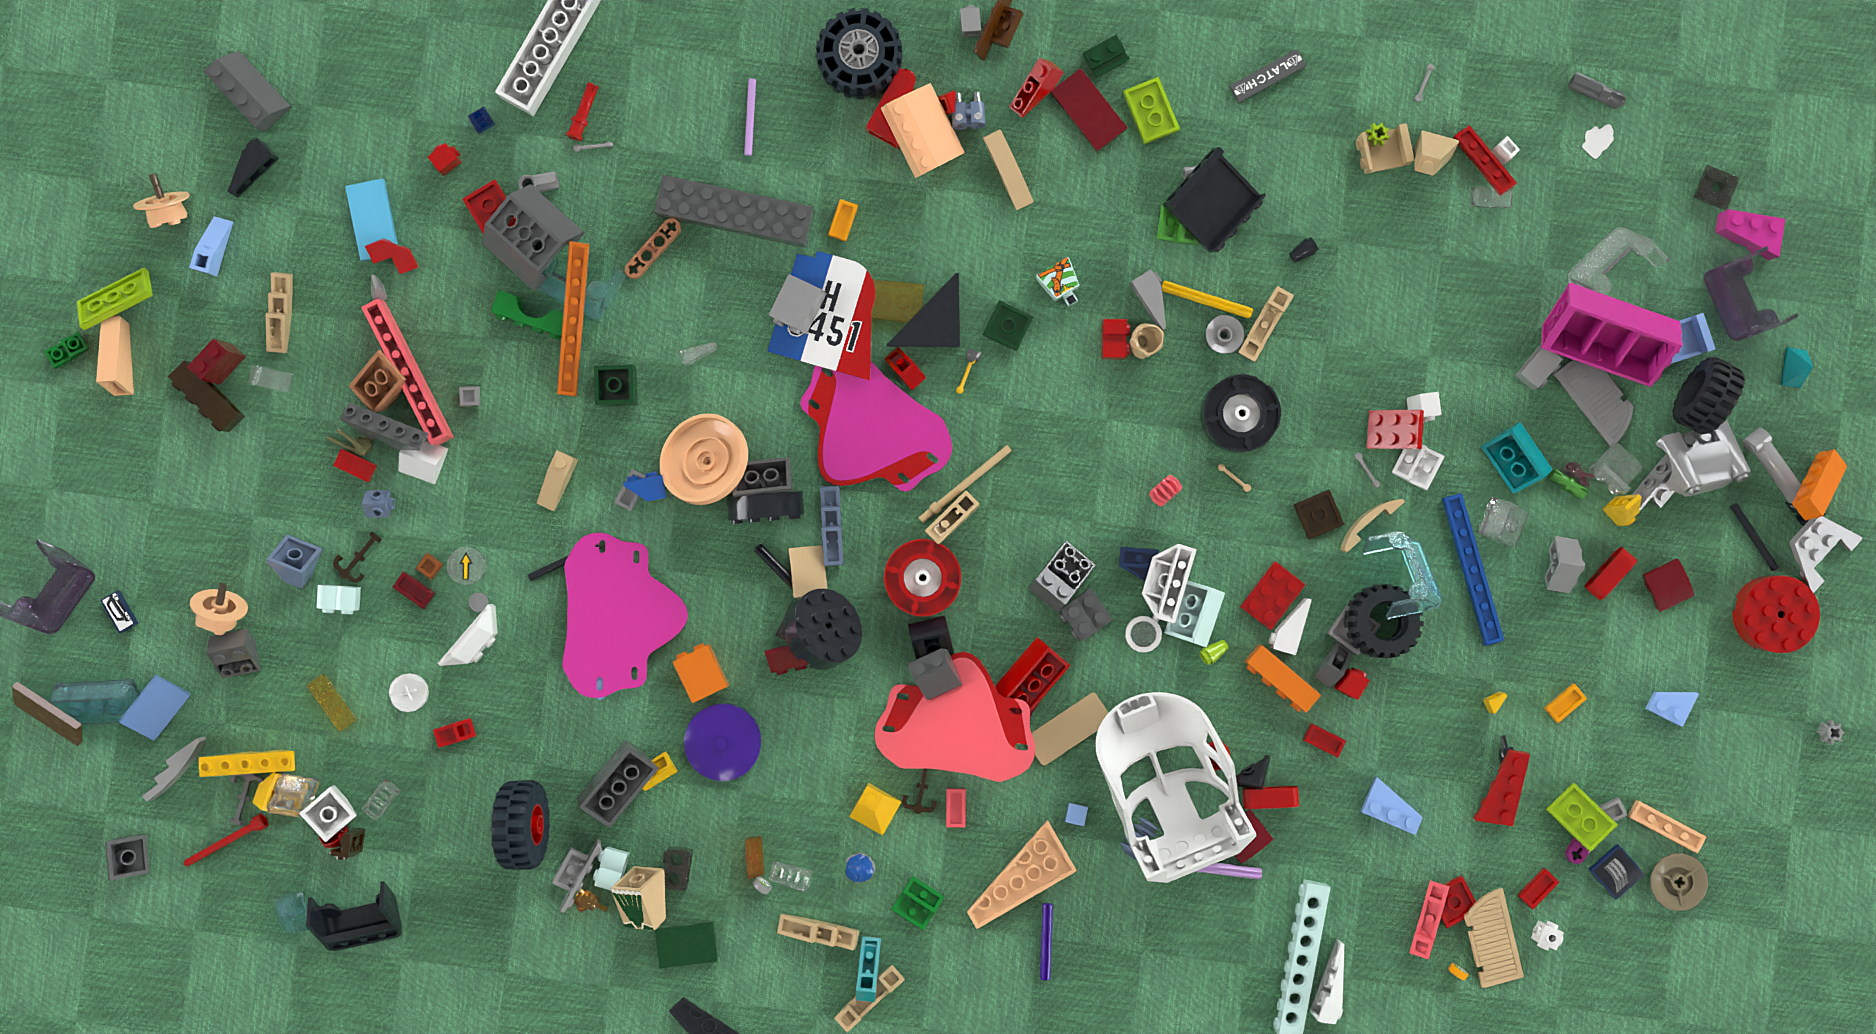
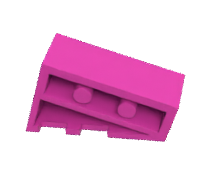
M1728 209L1718 214L1715 232L1736 244L1739 243L1747 247V250L1764 256L1763 258L1769 261L1780 256L1785 219Z

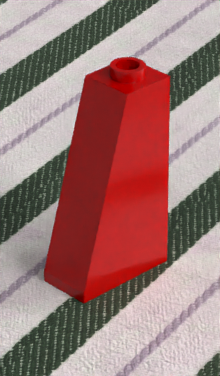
M899 68L898 73L895 74L866 126L867 133L900 150V146L881 107L914 91L916 76H914L911 70Z

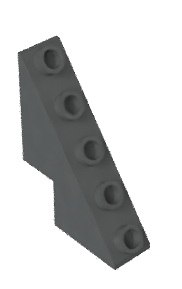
M353 403L347 405L339 418L368 439H380L394 450H420L429 435L427 432Z

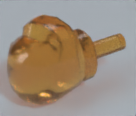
M588 890L580 891L574 900L577 910L580 912H584L587 909L593 911L594 907L604 912L608 909V907L597 903L599 898Z

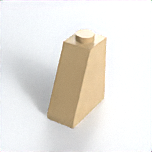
M1422 130L1415 144V171L1434 176L1452 158L1459 140Z

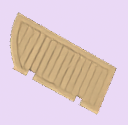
M1498 888L1481 897L1464 915L1466 926L1473 927V930L1468 931L1476 967H1482L1483 971L1478 972L1481 988L1524 977L1503 888Z

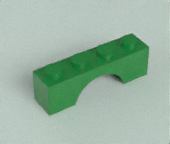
M498 290L491 312L496 314L495 318L507 321L508 318L514 321V325L522 328L528 325L532 327L531 330L543 334V331L550 333L549 337L561 340L563 312L552 309L543 317H528L522 309L519 297Z

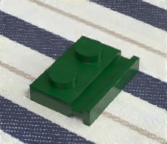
M1117 34L1083 52V56L1094 73L1095 78L1124 64L1130 59Z

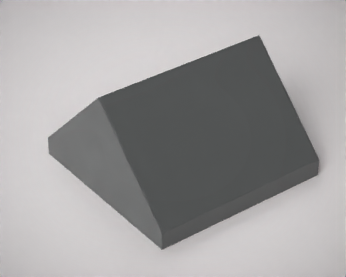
M146 834L117 837L105 841L109 881L150 873Z

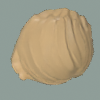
M1145 323L1138 325L1130 339V348L1134 356L1144 359L1158 352L1163 347V331L1154 324Z

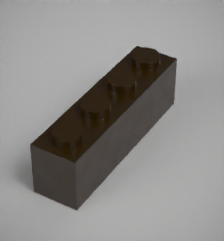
M184 360L168 376L173 381L171 383L172 386L185 394V399L191 404H195L199 408L198 412L203 417H208L212 421L211 425L217 431L230 432L245 415L213 383L202 381L187 368L191 362Z

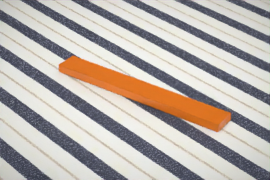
M569 242L557 394L577 396L589 243Z

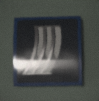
M1618 844L1589 868L1595 879L1603 885L1615 900L1644 876V873Z

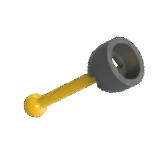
M970 348L966 352V360L969 362L960 386L956 389L958 394L964 392L963 386L972 364L977 363L982 356V353Z

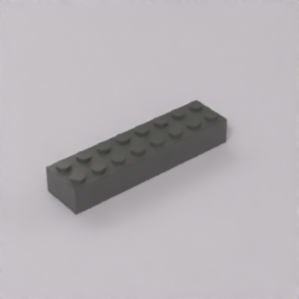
M662 175L654 211L658 217L674 218L681 222L807 248L814 216L812 206Z

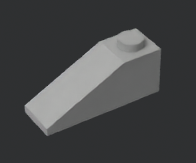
M1150 269L1133 280L1130 286L1155 325L1163 331L1166 328L1162 286L1160 284L1161 278Z

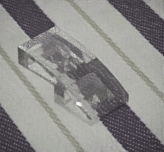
M1471 187V207L1512 208V189L1499 196L1494 188Z
M252 365L248 384L288 393L292 374Z

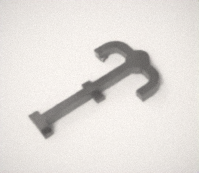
M255 773L231 776L230 782L237 783V776H242L246 780L242 795H238L240 803L235 819L231 818L230 820L233 824L242 826L244 824V821H240L245 800H250V797H247L251 781L256 780L261 783L264 780L262 777L256 776Z

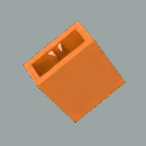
M704 643L693 647L694 652L687 654L685 651L676 655L677 660L673 661L692 703L729 686L710 644L705 646Z

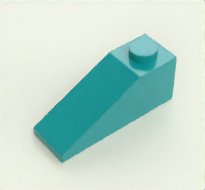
M862 936L856 1001L875 1002L881 938Z

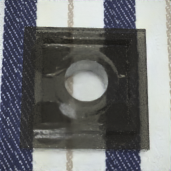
M1707 165L1693 198L1727 210L1739 177ZM1712 184H1716L1718 186V193H1715L1712 190Z

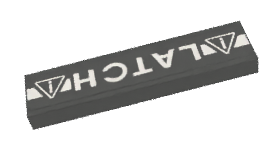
M1296 49L1233 83L1229 88L1239 104L1303 69L1306 65Z

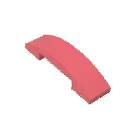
M1430 880L1410 954L1429 960L1450 886Z

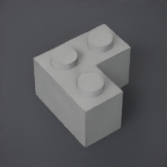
M1555 536L1549 547L1551 564L1544 576L1547 590L1570 593L1573 586L1577 585L1580 573H1583L1585 569V562L1582 560V548H1580L1577 539Z

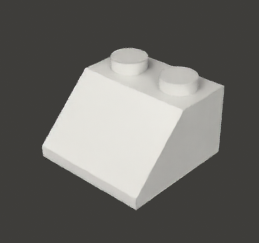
M335 785L329 787L299 813L325 842L357 816L348 799Z

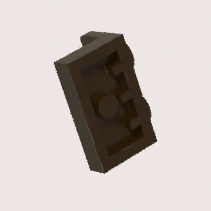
M356 828L344 833L340 839V847L331 850L329 855L336 856L335 859L347 860L349 857H354L362 852L366 829Z

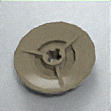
M1684 853L1670 854L1661 858L1654 866L1650 877L1651 890L1655 899L1664 907L1674 911L1689 910L1697 906L1705 897L1708 888V875L1703 865L1696 858ZM1678 879L1681 880L1680 883H1677V884L1674 883L1675 880H1678Z

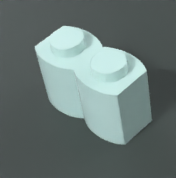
M318 585L316 608L322 609L324 613H334L335 609L341 610V614H353V611L359 610L361 587Z
M606 847L605 850H602L598 859L601 862L600 868L595 870L593 876L595 886L611 890L610 888L624 876L630 853L612 847Z

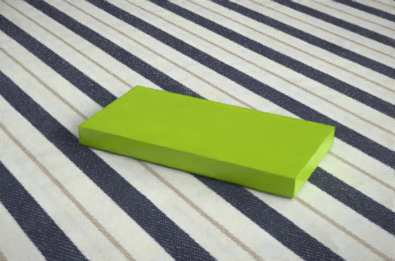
M144 267L78 300L76 303L79 327L86 330L153 296L149 271Z

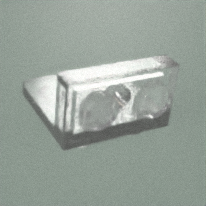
M1615 442L1597 459L1589 470L1594 473L1593 475L1599 481L1607 485L1613 494L1623 495L1631 489L1628 484L1642 470L1643 466L1619 443Z

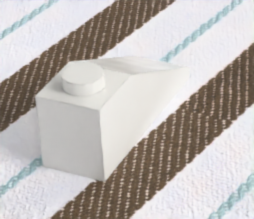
M1304 598L1275 629V632L1271 633L1269 638L1270 648L1296 655L1311 599Z

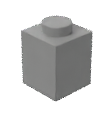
M969 5L960 9L962 37L981 36L979 7L975 8V6Z

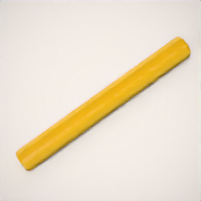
M1163 281L1161 285L1163 292L1245 318H1250L1253 309L1175 283Z

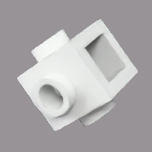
M1538 920L1531 938L1538 942L1537 946L1545 950H1549V948L1557 950L1558 946L1563 942L1564 932L1559 930V925L1547 920V923Z

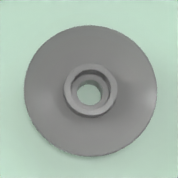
M1218 316L1208 324L1206 329L1207 343L1218 353L1227 354L1237 350L1244 339V329L1241 323L1232 316ZM1221 332H1225L1227 334V338H1221Z

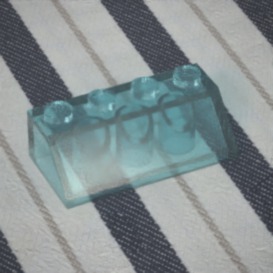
M133 679L56 683L49 703L80 722L81 725L120 723L119 720L140 695V691Z

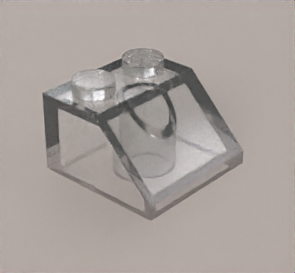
M1492 497L1486 507V514L1479 525L1478 533L1498 543L1516 548L1529 513L1513 502Z

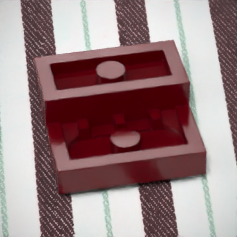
M1677 558L1642 575L1647 591L1652 594L1655 607L1660 612L1695 596L1689 578Z
M1247 809L1244 812L1256 832V837L1240 853L1234 855L1240 864L1253 857L1274 840L1251 809Z

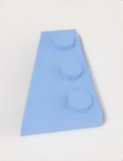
M1374 777L1361 812L1416 835L1423 817L1378 777Z

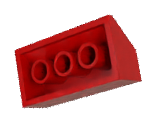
M1037 637L995 685V688L999 695L1005 698L1025 701L1029 705L1031 712L1071 665ZM1035 673H1039L1043 678L1048 680L1049 683L1047 684L1040 678H1037L1035 676ZM1038 691V695L1036 697L1031 696L1030 692L1034 693ZM1013 708L1009 710L1011 714H1022L1019 708H1017L1015 713L1011 711Z

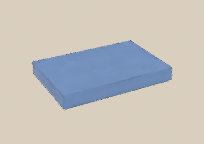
M155 674L119 722L155 741L190 697V693Z

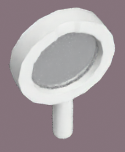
M1154 615L1152 618L1148 616L1133 618L1125 629V638L1129 646L1138 652H1148L1155 649L1159 645L1162 636L1160 625L1157 623L1160 619L1155 618Z

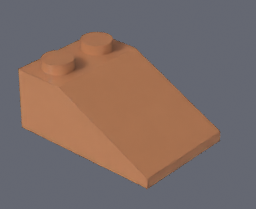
M378 350L350 383L349 387L370 411L380 413L388 409L399 397L406 378L382 351Z

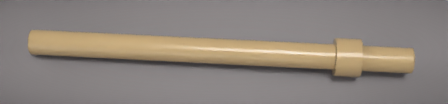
M1006 445L937 503H932L929 506L930 508L918 517L921 522L924 523L934 514L937 515L941 512V508L1012 451L1009 446Z

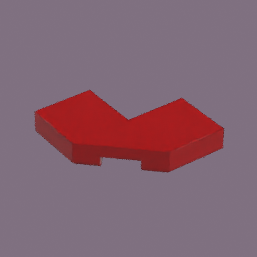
M385 238L365 246L373 264L391 257L399 274L419 267L409 248L392 243Z

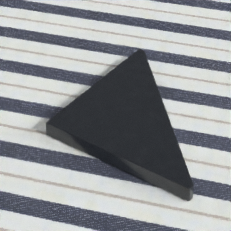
M955 273L886 344V347H960L959 273Z

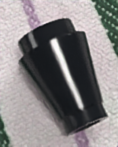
M1311 237L1305 238L1289 253V256L1296 263L1315 255L1319 248Z

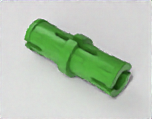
M1554 469L1548 477L1549 480L1561 486L1562 490L1572 493L1580 500L1588 492V489L1575 482L1574 478L1565 476L1557 469Z

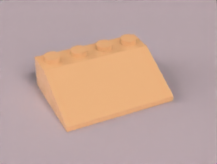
M931 83L881 107L915 178L965 153Z

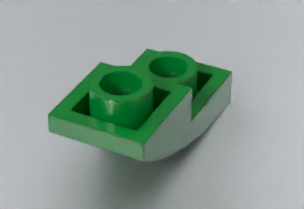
M77 332L60 340V344L44 352L53 368L57 369L74 360L89 348L80 332Z

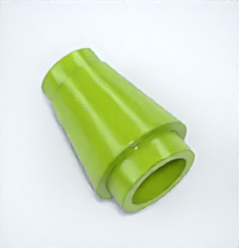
M1224 640L1208 645L1207 648L1203 647L1199 655L1206 665L1213 664L1229 647Z

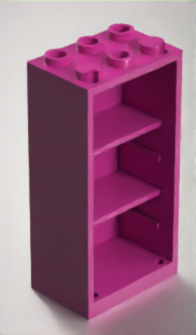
M1569 282L1542 324L1541 348L1651 387L1655 381L1661 378L1665 367L1670 366L1674 355L1680 352L1683 346L1681 341L1682 330L1678 320Z

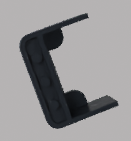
M385 881L380 882V893L376 895V903L340 910L339 907L332 903L319 906L312 897L308 898L306 926L327 950H344L397 938L402 934V924L396 896Z

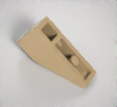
M556 450L547 470L537 504L555 512L578 459Z
M965 491L925 532L939 545L978 509L980 504Z

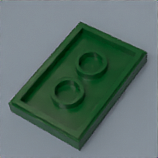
M713 922L655 929L659 968L717 962Z

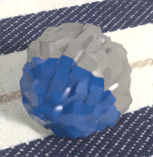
M865 853L849 856L845 860L847 863L846 878L855 883L867 882L871 879L875 872V863L871 860L872 858Z

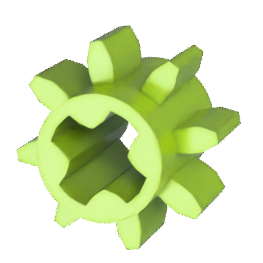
M1383 122L1378 126L1373 123L1371 129L1365 131L1368 134L1367 141L1372 143V147L1378 143L1380 146H1383L1384 140L1390 138L1387 135L1389 128H1385Z

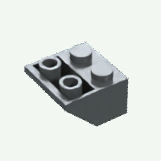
M248 629L210 636L206 654L222 678L260 671L256 642Z

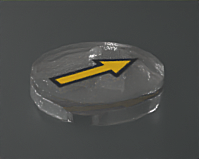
M471 547L458 548L452 552L447 562L448 574L452 580L463 585L478 582L484 576L487 567L485 557L477 549Z

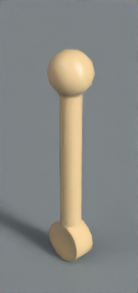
M1219 464V471H1224L1243 487L1245 492L1251 490L1249 484H1244L1228 471L1224 464Z

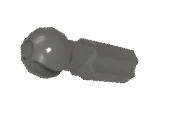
M1578 72L1574 73L1568 84V89L1593 100L1600 101L1611 109L1621 108L1626 102V96L1621 90L1609 88L1603 85V83Z

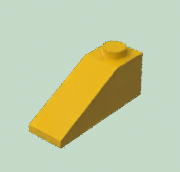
M1639 494L1616 496L1602 510L1617 526H1629L1636 520L1635 516L1640 511L1641 496Z

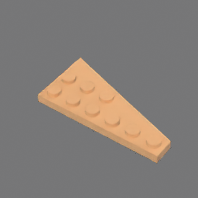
M1048 820L967 910L976 929L1077 871Z

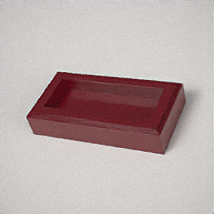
M405 571L401 573L392 588L422 609L427 607L436 594Z

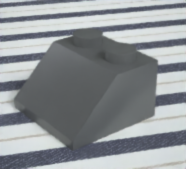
M941 648L908 664L915 683L927 700L963 685L948 649Z

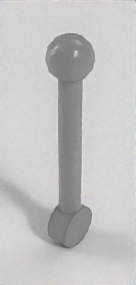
M1433 64L1427 66V73L1420 91L1414 98L1416 102H1420L1423 99L1422 93L1431 71L1434 70Z
M606 142L604 144L584 146L576 144L573 150L579 152L583 149L611 148L613 143Z
M1356 453L1354 459L1360 462L1372 480L1373 487H1379L1380 482L1374 478L1362 460V454Z

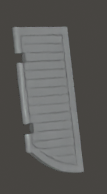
M1572 359L1554 373L1553 376L1606 443L1613 447L1627 430L1635 407L1628 399L1621 400L1620 397L1624 393L1606 371Z

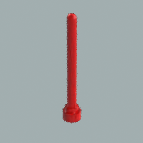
M262 813L252 818L250 824L185 859L183 862L184 866L188 867L253 830L261 831L269 825L267 818Z

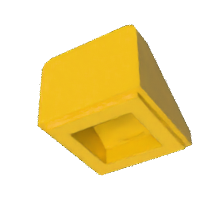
M1497 692L1484 698L1483 702L1488 712L1495 714L1507 698V694Z

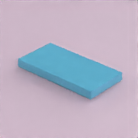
M382 178L345 186L360 261L371 260L365 248L367 244L385 238L398 245L385 180Z

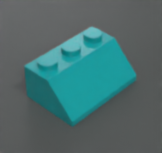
M1521 422L1507 428L1481 446L1513 494L1545 478L1552 470Z

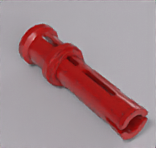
M590 82L586 84L587 86L577 113L571 117L570 129L565 134L570 139L579 142L583 139L581 137L583 130L588 125L586 119L599 88Z

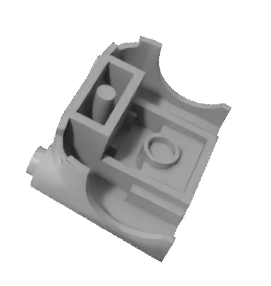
M1727 420L1710 434L1702 435L1695 431L1683 434L1676 432L1662 436L1655 443L1657 447L1662 448L1667 453L1671 462L1672 472L1669 480L1665 483L1670 491L1674 490L1679 494H1683L1684 497L1720 489L1729 485L1732 481H1745L1751 473Z

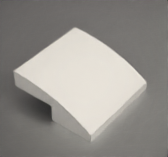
M1423 444L1422 449H1403L1392 473L1428 491L1445 456L1428 449Z

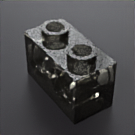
M670 846L667 851H664L663 863H665L666 889L687 890L693 849ZM674 854L681 856V863L673 861L672 857ZM672 873L677 874L679 882H673L670 875Z

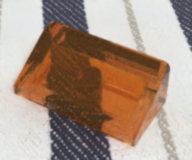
M747 837L745 840L747 876L749 879L764 874L762 837Z

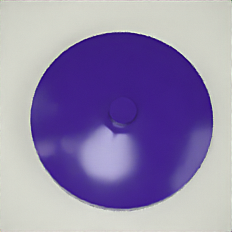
M726 703L711 705L698 712L690 721L684 737L685 753L692 767L704 777L716 781L733 780L747 773L757 761L762 745L761 732L755 719L743 708Z

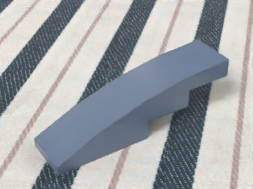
M822 486L820 487L824 566L843 565L840 487Z

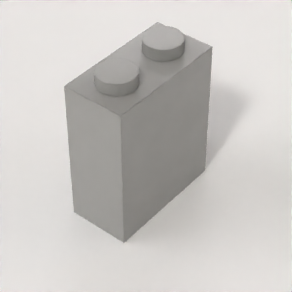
M788 274L769 316L774 319L773 323L781 327L785 324L790 327L789 330L799 335L802 332L807 335L827 293Z

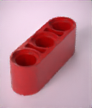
M1623 547L1618 548L1586 582L1584 588L1599 601L1604 599L1633 568L1637 559Z
M1298 786L1263 787L1262 790L1254 788L1242 789L1244 809L1299 807Z

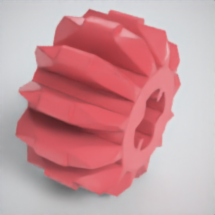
M1168 475L1150 491L1149 496L1159 507L1164 506L1181 491L1182 485L1173 475Z

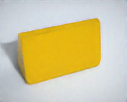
M666 751L652 759L659 769L642 788L644 791L677 772Z

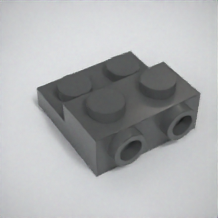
M1092 588L1060 609L1062 613L1059 614L1065 624L1069 623L1072 627L1070 633L1074 639L1077 640L1079 638L1081 642L1113 620Z

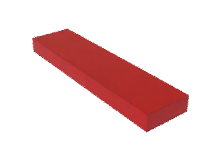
M1470 125L1454 135L1453 139L1459 140V147L1499 196H1502L1517 185L1514 178Z

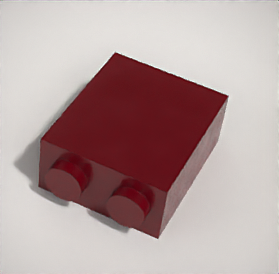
M213 338L187 368L200 380L220 385L246 356L233 344Z

